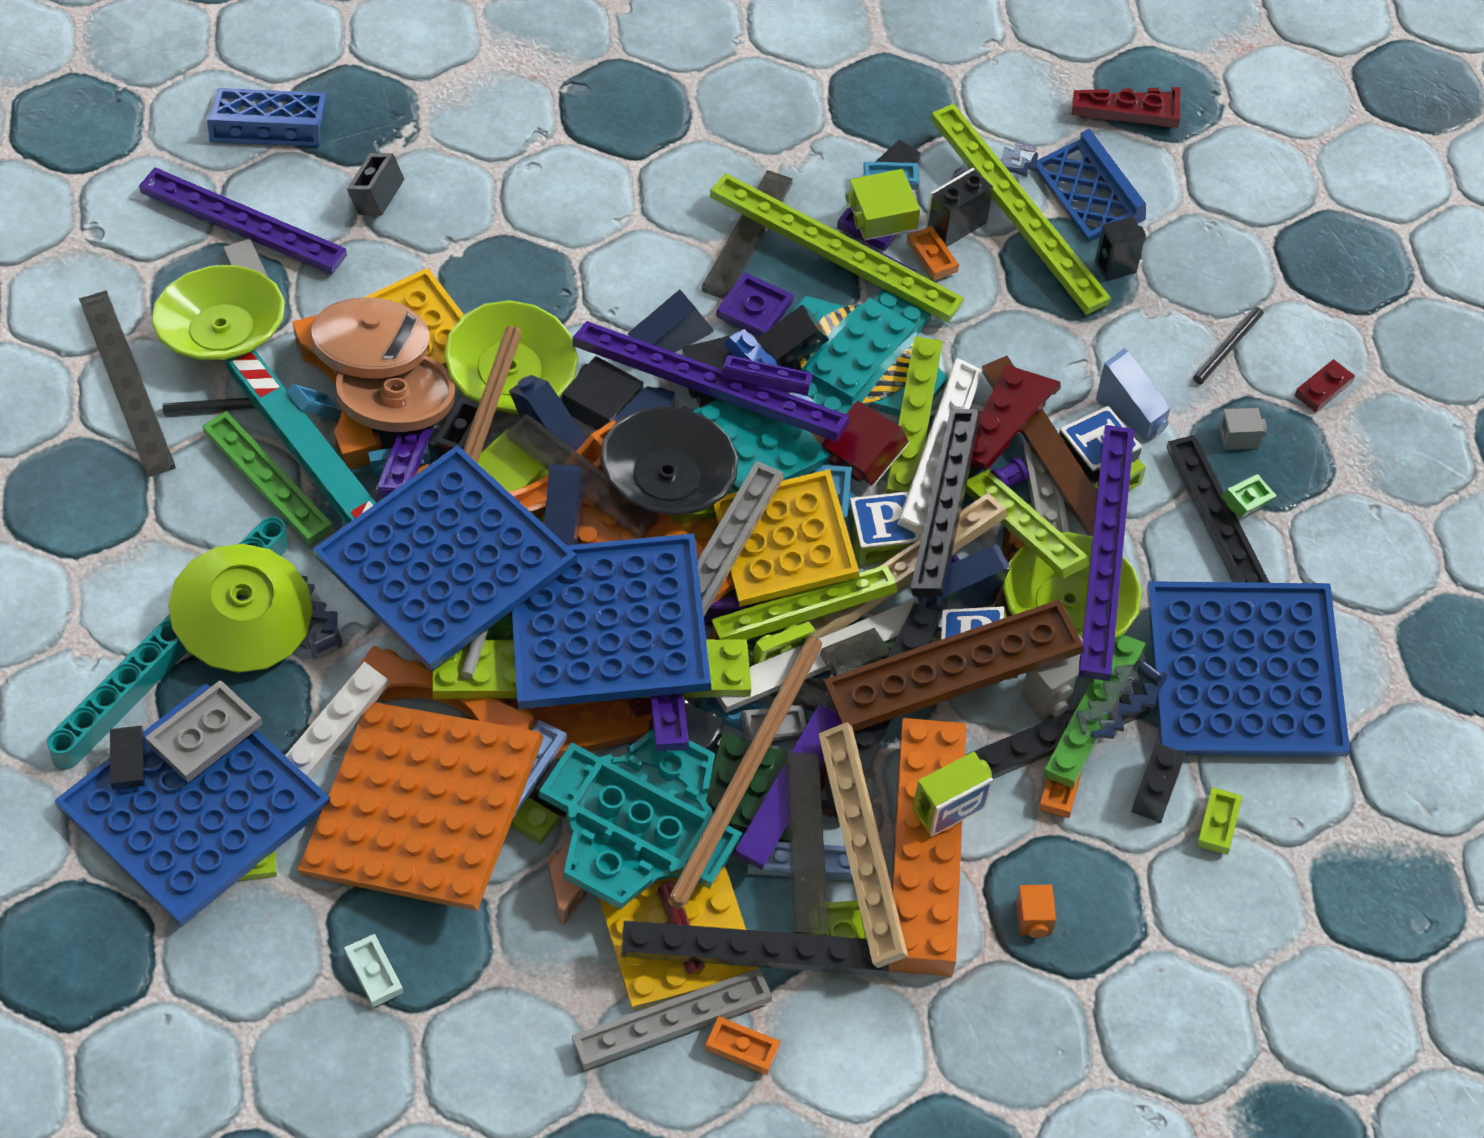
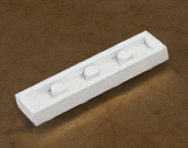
M364 661L285 756L311 779L359 722L365 711L390 685L389 680Z

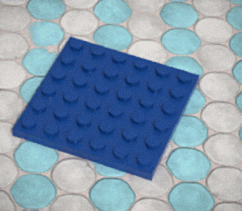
M458 445L312 549L314 556L431 671L578 562L576 553Z
M694 533L567 545L577 554L578 562L512 610L517 702L519 709L712 690Z
M1148 582L1147 598L1153 668L1159 673L1163 671L1167 673V679L1163 687L1158 691L1156 698L1160 744L1184 752L1186 755L1348 756L1350 745L1330 583Z
M204 684L144 731L145 786L112 789L110 784V758H108L54 800L57 808L180 927L317 817L330 802V796L257 730L188 783L147 744L145 737L208 690L210 687L207 684Z

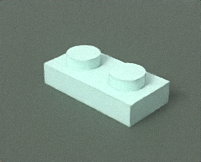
M375 934L344 947L345 954L372 1007L403 994V987Z

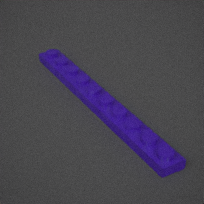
M588 321L573 336L572 346L835 442H837L849 425V415L774 388L721 377L722 370Z
M1105 425L1103 431L1082 634L1084 653L1080 654L1078 677L1110 681L1135 430L1132 428Z

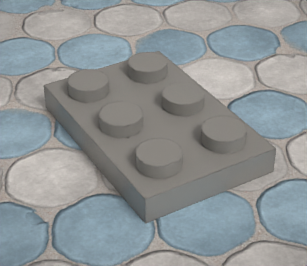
M220 680L152 731L145 739L147 744L188 783L257 730L263 723L261 717Z

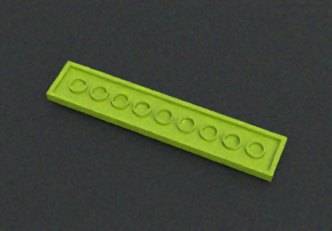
M747 639L706 640L712 690L683 693V698L750 697L752 689ZM485 640L474 675L470 680L464 679L460 674L471 642L433 670V699L517 698L514 640Z

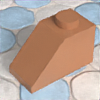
M569 842L565 844L561 851L556 850L548 862L550 885L558 920L563 925L567 923L588 894L586 890L563 879L570 847Z

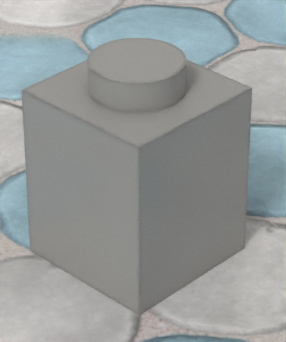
M1259 408L1224 409L1219 425L1224 450L1259 448L1262 437H1265L1267 432L1266 421L1261 419Z

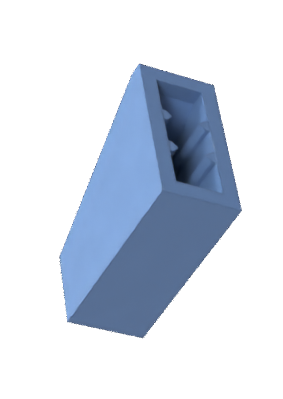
M1124 348L1106 361L1103 366L1096 399L1105 407L1109 406L1125 424L1135 429L1134 431L1144 440H1148L1154 434H1161L1168 426L1169 422L1167 419L1170 407L1131 354Z

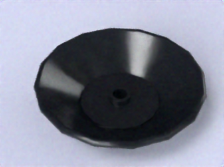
M657 406L636 410L613 425L603 439L600 464L608 484L625 501L651 513L679 516L704 511L726 496L737 479L738 456L730 437L713 420L689 409Z

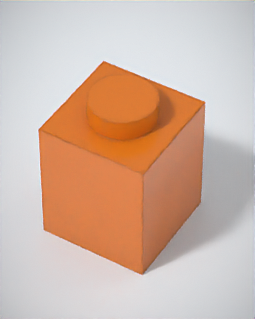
M1052 884L1020 885L1016 898L1019 934L1029 935L1033 938L1052 935L1056 923Z

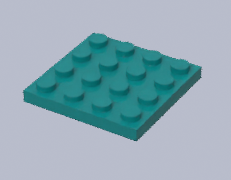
M719 399L693 410L713 420L730 437L737 453V479L727 494L739 491L756 461L782 471L783 480L804 476L822 467V465L828 464L830 461L828 459L831 456L830 453L808 431Z

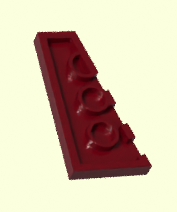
M1171 87L1169 92H1160L1159 88H1148L1147 92L1136 93L1133 92L1132 88L1122 89L1118 93H1111L1108 89L1074 90L1071 115L1178 128L1180 122L1181 87Z
M1006 365L980 414L981 418L971 466L987 471L1010 446V441L1018 432L1021 433L1028 426L1027 422L1031 417L1045 407L1048 398L1052 394L1055 395L1061 389V382Z

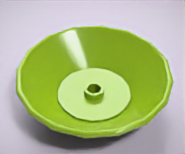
M238 265L208 266L188 272L166 286L154 303L151 323L159 341L178 355L196 360H227L252 352L271 339L283 321L285 300L277 284L260 271Z
M510 300L483 304L463 315L448 334L444 358L450 379L465 397L480 403L505 328L512 326L520 329L521 338L511 367L514 369L509 370L495 411L518 414L509 390L515 387L519 380L524 377L533 375L547 380L559 398L562 397L564 390L575 379L578 354L576 347L572 346V335L557 317L536 305Z
M1071 532L1062 533L1088 556L1090 566L1093 536ZM1026 545L1020 547L1008 563L1010 570L1002 587L1010 613L1015 615L1060 599L1078 635L1082 637L1089 566L1063 579ZM1122 556L1115 639L1126 633L1139 615L1142 598V588L1136 570L1124 556Z
M247 544L214 547L192 559L174 580L168 603L172 630L185 649L211 667L237 673L268 669L291 656L307 636L313 613L308 584L295 566L270 549ZM239 595H244L247 597V599L241 601L238 600L236 597Z

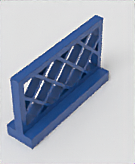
M218 88L212 113H209L207 118L209 141L319 147L321 141L320 130L327 100L326 93ZM223 98H235L236 100L227 104ZM255 99L263 100L262 102L254 105L251 102ZM289 101L290 103L281 106L278 102ZM308 102H319L311 107L306 105ZM242 105L247 108L241 112L235 110ZM270 106L275 109L267 114L262 111ZM296 108L302 110L295 115L290 112Z
M1090 128L1080 133L1079 140L1037 160V173L1088 242L1100 237L1104 224L1131 216L1134 217L1137 223L1146 220V202ZM1077 150L1083 155L1081 162L1067 159L1069 154ZM1049 164L1060 165L1058 173L1048 172L1044 169V166ZM1064 167L1078 168L1077 176L1062 174ZM1083 170L1094 171L1097 174L1096 179L1081 178ZM1059 182L1074 184L1072 192L1060 190L1058 188ZM1078 185L1093 187L1091 195L1076 193ZM1097 188L1109 190L1111 193L1110 198L1095 197ZM1073 200L1087 202L1086 210L1074 209L1072 207ZM1092 203L1107 206L1105 214L1090 212ZM1111 207L1123 209L1126 213L1120 217L1109 216ZM1087 219L1101 221V226L1090 231L1086 226Z

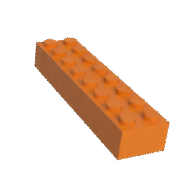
M903 718L899 737L891 888L908 957L890 963L889 971L953 976L957 955L962 821L931 837L912 807L918 780L965 756L966 723Z

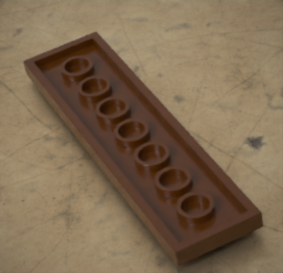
M1059 599L824 679L841 724L848 722L852 726L853 732L1080 655L1084 653V645Z

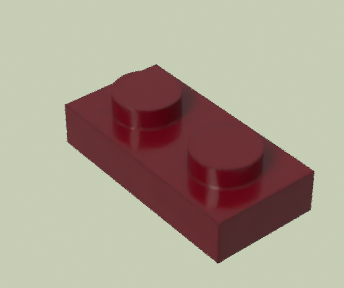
M1333 359L1298 387L1295 397L1317 413L1351 385L1355 375Z

